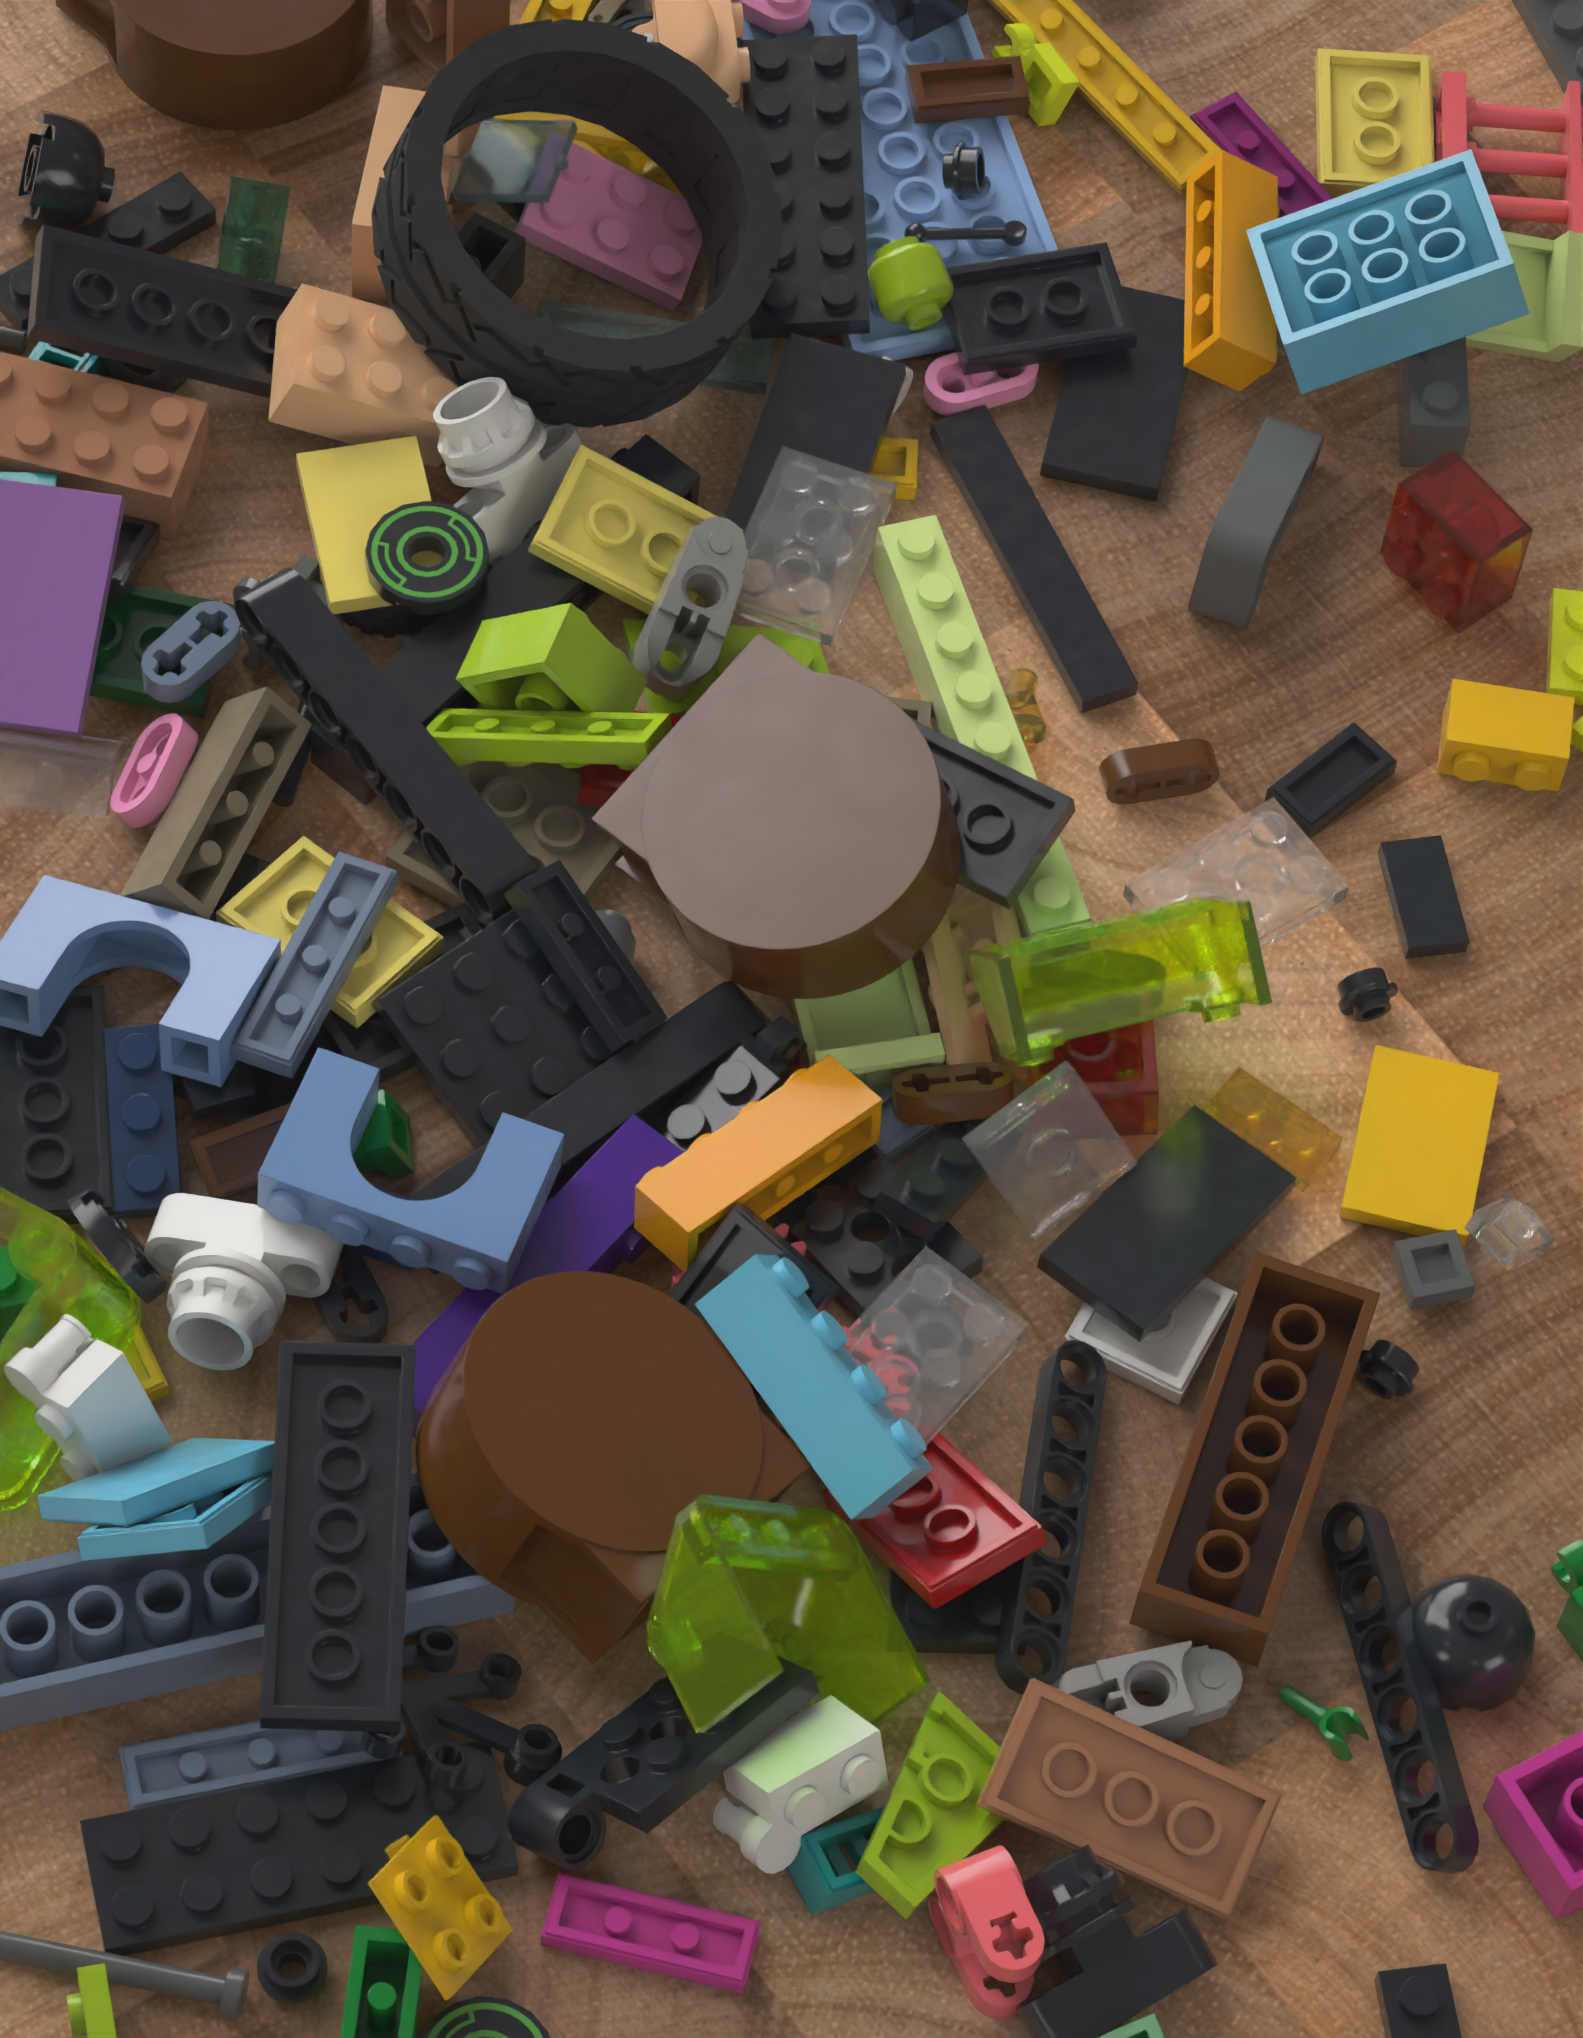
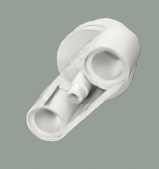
M485 377L466 383L449 393L436 406L433 418L440 430L437 448L446 464V472L450 480L457 486L473 487L453 506L470 515L484 531L489 549L490 564L499 556L507 557L523 542L528 530L536 522L544 518L582 442L574 426L569 423L552 425L544 429L542 423L535 418L528 402L513 396L503 379L499 377Z
M175 1193L165 1197L158 1210L144 1248L146 1259L154 1268L172 1276L166 1303L171 1317L168 1327V1338L171 1345L182 1357L207 1369L225 1371L244 1366L251 1359L254 1348L264 1344L272 1335L276 1322L283 1313L286 1294L300 1297H317L327 1292L344 1243L336 1240L329 1232L302 1222L290 1224L280 1221L267 1210L255 1204L186 1193Z

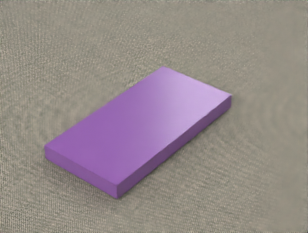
M0 480V727L74 738L82 737L126 504L122 495Z

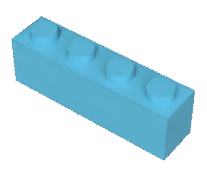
M755 1254L695 1303V1305L851 1520L873 1518L933 1470L922 1454L927 1450L926 1443L910 1422L904 1418L897 1420L883 1399L887 1396V1391L878 1376L866 1365L861 1364L858 1366L844 1347L848 1342V1337L841 1325L828 1312L823 1310L819 1313L805 1294V1291L809 1289V1284L799 1268L786 1257L780 1259L778 1255Z

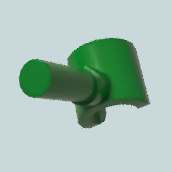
M1285 1685L1280 1691L1279 1699L1312 1720V1723L1320 1728L1330 1751L1337 1759L1349 1761L1353 1758L1347 1744L1341 1739L1345 1735L1355 1733L1364 1740H1369V1736L1359 1716L1351 1707L1337 1706L1329 1710L1324 1706L1318 1705L1290 1685Z

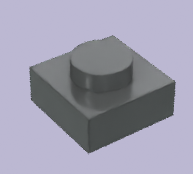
M1456 1229L1394 1242L1391 1256L1410 1310L1472 1297L1476 1285Z

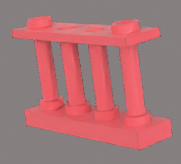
M1443 71L1434 105L1435 162L1471 149L1480 172L1560 178L1561 200L1490 194L1488 196L1497 219L1561 223L1562 235L1569 230L1583 233V105H1581L1580 82H1568L1561 110L1476 103L1475 97L1466 96V73ZM1474 126L1559 133V154L1477 148L1476 142L1467 141V132H1472Z

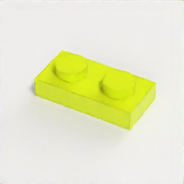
M1554 588L1549 601L1546 693L1575 697L1574 705L1582 706L1583 591Z

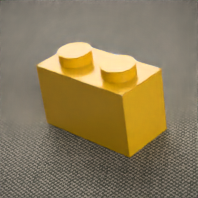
M1453 679L1443 710L1437 773L1453 775L1470 782L1485 780L1517 785L1519 788L1528 791L1549 790L1558 792L1570 756L1575 697Z

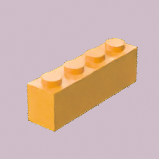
M1221 150L1187 179L1184 367L1241 392L1259 377L1271 371L1277 364L1279 353L1276 320L1246 231L1247 229L1278 219L1280 212L1278 205V177Z
M830 1054L808 1069L801 1068L787 1079L783 1086L761 1101L755 1100L748 1103L742 1108L736 1118L714 1133H706L698 1137L686 1152L664 1167L658 1166L648 1171L635 1186L634 1228L681 1270L686 1272L735 1205L745 1204L764 1221L876 1144L880 1137L883 1099Z

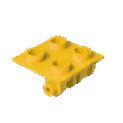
M435 1815L411 1839L409 1835H405L385 1849L390 1861L368 1882V1885L446 2001L451 1999L513 1931V1928L503 1915L497 1900L490 1895L466 1859L460 1844L451 1836L439 1816Z

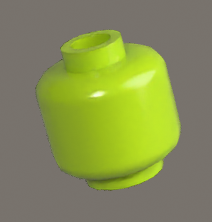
M908 236L894 240L878 249L874 254L875 261L869 267L867 274L869 285L884 320L893 324H908L910 330H919L939 321L942 318L940 310L952 299L953 285L937 247L929 243H920L915 236Z

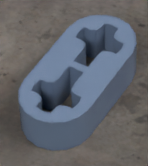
M207 601L199 603L155 640L143 653L141 661L142 682L145 691L152 698L160 702L174 703L183 701L230 661L239 650L241 642L240 621L234 609L223 602ZM220 627L223 628L224 636L219 637L211 633L202 640L201 630L203 628L210 632H214ZM181 664V674L179 676L172 672L165 673L162 677L159 676V667L162 666L167 670H172Z

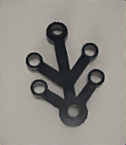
M432 1626L426 1628L420 1634L418 1643L404 1646L403 1673L423 1668L437 1673L450 1670L456 1661L460 1646L459 1638L453 1631L445 1627ZM432 1648H439L443 1651H437ZM494 1653L483 1659L479 1671L416 1682L402 1679L401 1713L426 1761L424 1773L433 1784L441 1787L459 1785L464 1780L470 1759L469 1753L463 1745L447 1740L441 1726L504 1753L503 1765L506 1774L514 1782L522 1786L528 1787L561 1761L562 1746L558 1741L556 1733L549 1727L542 1724H528L518 1730L457 1703L485 1697L496 1700L512 1697L517 1691L522 1673L521 1666L516 1659L506 1654ZM494 1675H500V1676H503L504 1678H498V1677H496V1676H494ZM401 1719L400 1732L362 1731L361 1745L365 1752L374 1758L392 1759L398 1756L402 1750L407 1731L406 1725ZM377 1734H385L391 1738H384ZM439 1761L449 1762L454 1766L444 1765Z

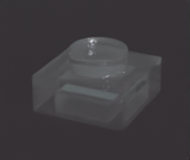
M1512 1195L1477 1209L1464 1227L1509 1272L1543 1256L1556 1239L1540 1224L1537 1214L1527 1205L1518 1202Z

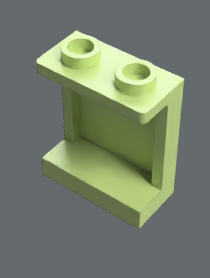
M1569 230L1555 240L1502 231L1518 275L1529 314L1466 336V346L1561 362L1583 348V233Z
M912 958L892 973L861 989L826 998L789 999L796 1028H798L808 1046L806 1049L809 1057V1067L830 1054L877 1094L891 1085L893 1079L904 1071L943 1066L945 1051L940 1032L931 1033Z

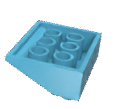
M1471 149L1246 230L1301 395L1529 314L1512 257Z

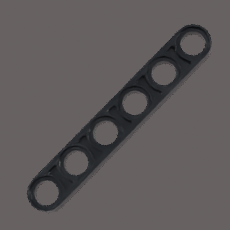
M1077 1340L1063 1343L1042 1362L1039 1370L1019 1506L1043 1527V1530L1048 1531L1057 1539L1060 1546V1557H1049L1038 1548L1009 1566L995 1662L1000 1679L1008 1688L1018 1694H1024L1029 1680L1033 1678L1049 1685L1062 1674L1066 1661L1107 1380L1106 1365L1102 1356L1094 1347ZM1061 1360L1071 1361L1082 1370L1085 1376V1387H1076L1066 1380L1061 1371ZM1053 1416H1061L1070 1421L1077 1433V1443H1067L1055 1433L1052 1426ZM1045 1472L1055 1473L1063 1479L1069 1490L1068 1500H1060L1050 1494L1044 1484ZM1027 1587L1038 1588L1046 1594L1052 1606L1051 1616L1040 1615L1031 1608L1026 1598ZM1018 1646H1028L1040 1656L1043 1663L1042 1675H1033L1021 1666L1017 1657Z
M1344 1501L1336 1504L1328 1512L1323 1522L1322 1541L1410 1851L1415 1862L1423 1869L1451 1874L1460 1873L1471 1866L1477 1856L1479 1847L1478 1829L1433 1675L1430 1673L1418 1650L1412 1630V1603L1390 1528L1384 1514L1378 1508ZM1359 1516L1364 1527L1363 1538L1359 1546L1351 1550L1347 1543V1531L1351 1521ZM1374 1576H1377L1381 1583V1596L1377 1606L1369 1611L1364 1600L1365 1588L1368 1582ZM1391 1637H1394L1398 1643L1399 1656L1395 1666L1387 1672L1382 1664L1381 1656L1386 1642ZM1411 1698L1416 1705L1417 1717L1413 1728L1405 1734L1400 1726L1399 1716L1403 1704ZM1429 1760L1435 1770V1781L1431 1791L1423 1796L1418 1789L1417 1777L1421 1766ZM1447 1823L1453 1832L1454 1840L1449 1855L1441 1859L1436 1851L1435 1841L1439 1829Z

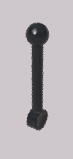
M1016 220L1007 222L1004 228H925L922 224L912 223L905 229L904 237L915 236L920 243H924L925 240L1003 239L1010 246H1019L1025 241L1027 228L1022 222Z

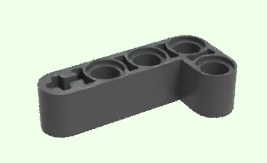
M1270 416L1266 417L1209 533L1190 597L1189 611L1243 630L1247 629L1258 603L1269 563L1315 469L1322 449L1324 435Z

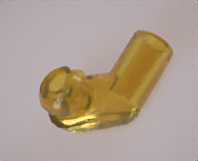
M1018 668L1009 675L1004 693L1027 753L1030 755L1034 753L1038 743L1043 742L1045 739L1046 724L1035 699L1039 683L1038 677L1030 669Z

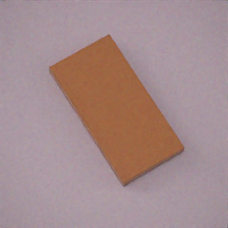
M1033 1678L1029 1680L975 1806L1073 1852L1089 1844L1099 1862L1222 1921H1229L1283 1793Z

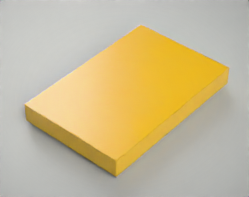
M1375 1044L1339 1218L1417 1236L1456 1229L1461 1245L1465 1247L1469 1235L1500 1073Z

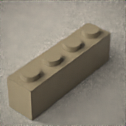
M268 686L225 701L120 896L209 920L312 724Z

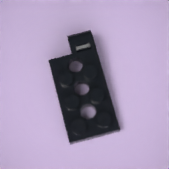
M873 1145L766 1220L774 1229L783 1223L789 1226L788 1243L804 1241L806 1244L805 1258L841 1288L837 1295L859 1317L860 1333L863 1336L867 1332L874 1334L873 1347L878 1352L891 1345L896 1349L892 1368L908 1366L910 1376L906 1388L917 1393L972 1356V1345L964 1327L940 1299L983 1271V1256L949 1221L929 1242H926L872 1210L879 1191L899 1171ZM824 1185H837L847 1191L843 1198L836 1201L819 1199L813 1193ZM876 1226L883 1229L887 1236L879 1242L872 1243L859 1241L853 1234L862 1227ZM905 1268H916L926 1273L928 1278L917 1285H904L896 1281L894 1276Z
M722 1631L715 1638L704 1643L695 1654L665 1678L655 1682L645 1694L620 1714L605 1722L600 1730L521 1792L515 1800L509 1815V1832L513 1841L526 1850L566 1870H578L592 1862L603 1846L606 1834V1819L603 1812L648 1834L817 1696L820 1691L813 1671ZM627 1778H630V1779H629V1780H627V1781H624V1782H621V1783H618V1782H619V1781H621V1780H624V1779H627Z

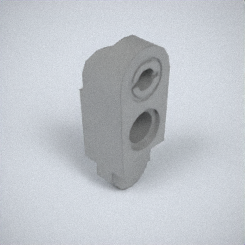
M719 516L707 518L698 526L693 525L688 531L681 548L674 556L634 647V667L647 679L645 686L656 694L667 697L685 695L700 683L718 659L745 575L742 573L750 551L746 548L744 533L737 524L727 518ZM686 591H693L701 595L706 602L707 608L699 607L691 602ZM664 651H671L678 656L680 667L677 670H667L660 664L659 660Z
M1186 1641L1098 1660L1095 1664L1071 1669L1060 1675L1052 1687L1166 1740L1172 1741L1187 1736L1190 1727L1227 1716L1228 1710L1237 1701L1243 1677L1239 1664L1228 1653L1217 1649H1209L1208 1645L1191 1648L1192 1641ZM1139 1691L1150 1692L1157 1696L1162 1704L1156 1707H1147L1138 1703L1132 1694Z

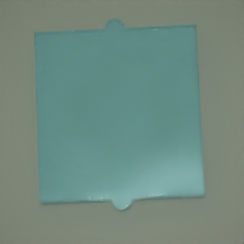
M563 120L482 121L470 151L462 155L464 166L452 192L455 200L469 202L549 203L561 170H565L569 166L566 157L578 130L575 122Z

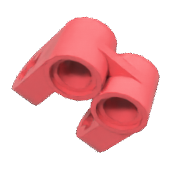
M999 1845L937 1869L934 1872L937 1893L928 1898V1907L938 1939L948 1957L953 1961L971 2002L985 2016L1003 2020L1013 2018L1019 2014L1017 2009L1029 2002L1034 1982L1033 1973L1040 1964L1045 1939L1042 1927L1026 1896L1018 1869L1005 1847ZM1025 1939L1027 1943L1024 1945L1023 1949L1020 1941ZM990 1976L999 1981L1014 1982L1011 1996L1004 1997L999 1988L988 1991L986 1987L989 1984Z

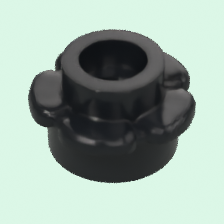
M958 142L953 153H946L942 165L945 189H954L958 200H965V196L969 194H982L985 184L983 150L981 147H966L965 142Z
M1374 967L1360 970L1347 976L1337 985V990L1341 997L1338 1006L1342 1014H1354L1356 1021H1371L1390 1011L1392 1007L1390 997H1394L1398 993V986L1394 982L1389 983L1386 973L1382 968Z
M1379 1339L1369 1351H1361L1358 1362L1362 1372L1359 1375V1379L1369 1391L1383 1399H1391L1394 1394L1404 1397L1413 1391L1414 1385L1412 1381L1419 1373V1367L1405 1350L1392 1342Z

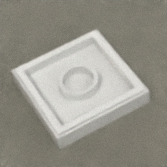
M1205 1277L1141 1342L1135 1340L1084 1302L1066 1333L1063 1343L1077 1340L1089 1344L1102 1356L1106 1370L1180 1405L1234 1307L1238 1293Z

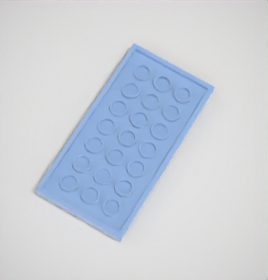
M811 0L808 23L801 30L792 34H774L744 19V37L736 38L738 47H741V40L857 34L867 272L875 261L874 254L876 251L894 240L904 238L905 229L912 223L922 224L925 228H1004L1007 222L1016 220L1026 226L1025 241L1019 246H1010L1003 239L925 240L924 243L937 247L946 268L1058 250L1007 116L914 123L905 81L907 65L985 59L968 13L912 42L908 40L896 25H890L883 18L878 4L874 0ZM958 142H965L966 147H981L985 159L984 190L982 194H969L965 196V200H958L954 189H945L942 176L944 155L946 153H953ZM869 282L870 333L841 335L847 349L880 358L888 356L894 361L955 349L943 308L940 310L942 318L939 321L919 330H910L908 324H893L884 320Z

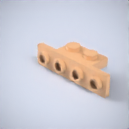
M955 888L945 916L932 936L921 947L930 980L928 994L933 1007L936 1009L946 1065L993 1062L985 1025L1035 1000L1014 903L1010 909H1007L977 893H973L958 901Z

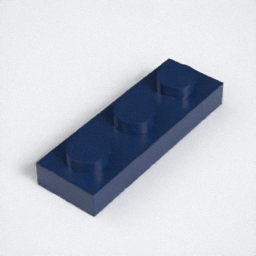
M159 1023L104 1028L117 1218L120 1220L121 1218L157 1216L160 1205L165 1197L175 1193H182L174 1074L161 1070Z

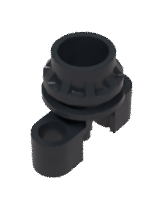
M1089 1844L1084 1845L1022 1881L1026 1896L1042 1927L1045 1939L1040 1963L1055 1955L1068 1977L1017 2009L1033 2038L1100 2037L1218 1964L1187 1909L1181 1910L1135 1937L1123 1915L1138 1906L1140 1901L1136 1894L1121 1901L1116 1890L1126 1882L1118 1870L1098 1861Z

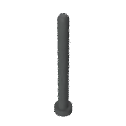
M0 1931V1960L76 1976L77 1968L105 1963L107 1980L110 1983L220 2005L221 2017L239 2020L244 2008L249 1985V1971L231 1967L227 1976L223 1977Z

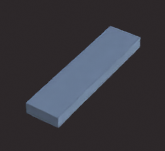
M340 851L337 853L231 1046L233 1059L293 1079L398 885L397 870Z
M260 1720L119 1747V1757L130 1811L381 1761L383 1759L374 1758L365 1752L361 1745L362 1731L260 1729ZM377 1734L384 1738H391L385 1734ZM401 1750L400 1754L396 1757L403 1756V1751Z

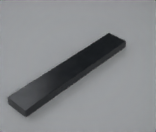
M986 405L931 422L930 436L1080 713L1136 695L1138 688L1137 679Z

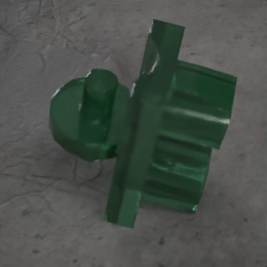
M230 176L215 269L275 284L291 187Z

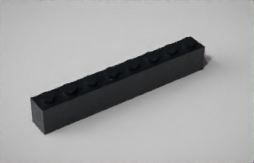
M645 434L630 449L621 448L611 457L610 460L698 506L700 474L649 435ZM542 520L536 522L528 530L523 542L507 557L499 556L489 564L487 575H485V579L480 584V590L471 601L453 611L439 613V616L422 631L420 629L412 631L402 641L397 653L380 668L376 667L425 728L444 708L475 709L480 705L456 680V677L483 620L572 603L576 608L584 612L605 593L597 587L528 552ZM315 718L310 729L311 763L366 806L377 794Z

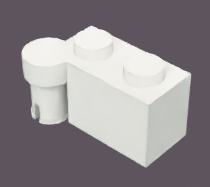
M65 1314L32 1349L28 1347L22 1348L4 1366V1372L11 1384L26 1399L33 1402L38 1409L34 1414L35 1421L58 1444L63 1453L59 1461L65 1472L74 1481H79L166 1448L172 1442V1439L124 1352L98 1339L94 1340L90 1337L92 1335L90 1331L79 1320Z
M832 1695L782 1723L723 1772L726 1790L731 1794L732 1801L740 1807H736L726 1797L722 1798L715 1807L713 1824L718 1831L728 1835L740 1845L743 1856L763 1872L774 1874L784 1870L793 1862L799 1852L801 1835L889 1785L880 1730Z

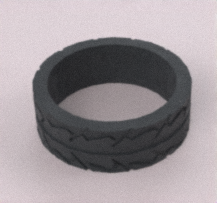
M552 19L515 24L472 43L468 48L463 49L436 74L383 167L385 178H379L371 213L374 255L382 263L377 268L389 303L414 342L425 346L427 349L424 353L460 386L485 377H499L503 379L511 394L527 401L535 418L541 423L548 425L569 423L574 427L593 428L600 425L607 427L644 420L678 403L686 395L688 396L716 368L717 364L732 346L734 340L737 339L755 314L773 280L772 275H770V269L776 270L783 236L780 193L772 185V182L777 180L761 139L739 106L729 103L726 100L729 95L698 65L660 42H647L648 37L603 22L561 19L552 22ZM530 111L562 114L602 126L634 144L666 172L687 200L701 230L708 262L707 300L703 313L693 321L662 334L619 339L587 336L552 325L516 305L484 276L463 248L451 222L441 180L443 144L464 128L494 116Z

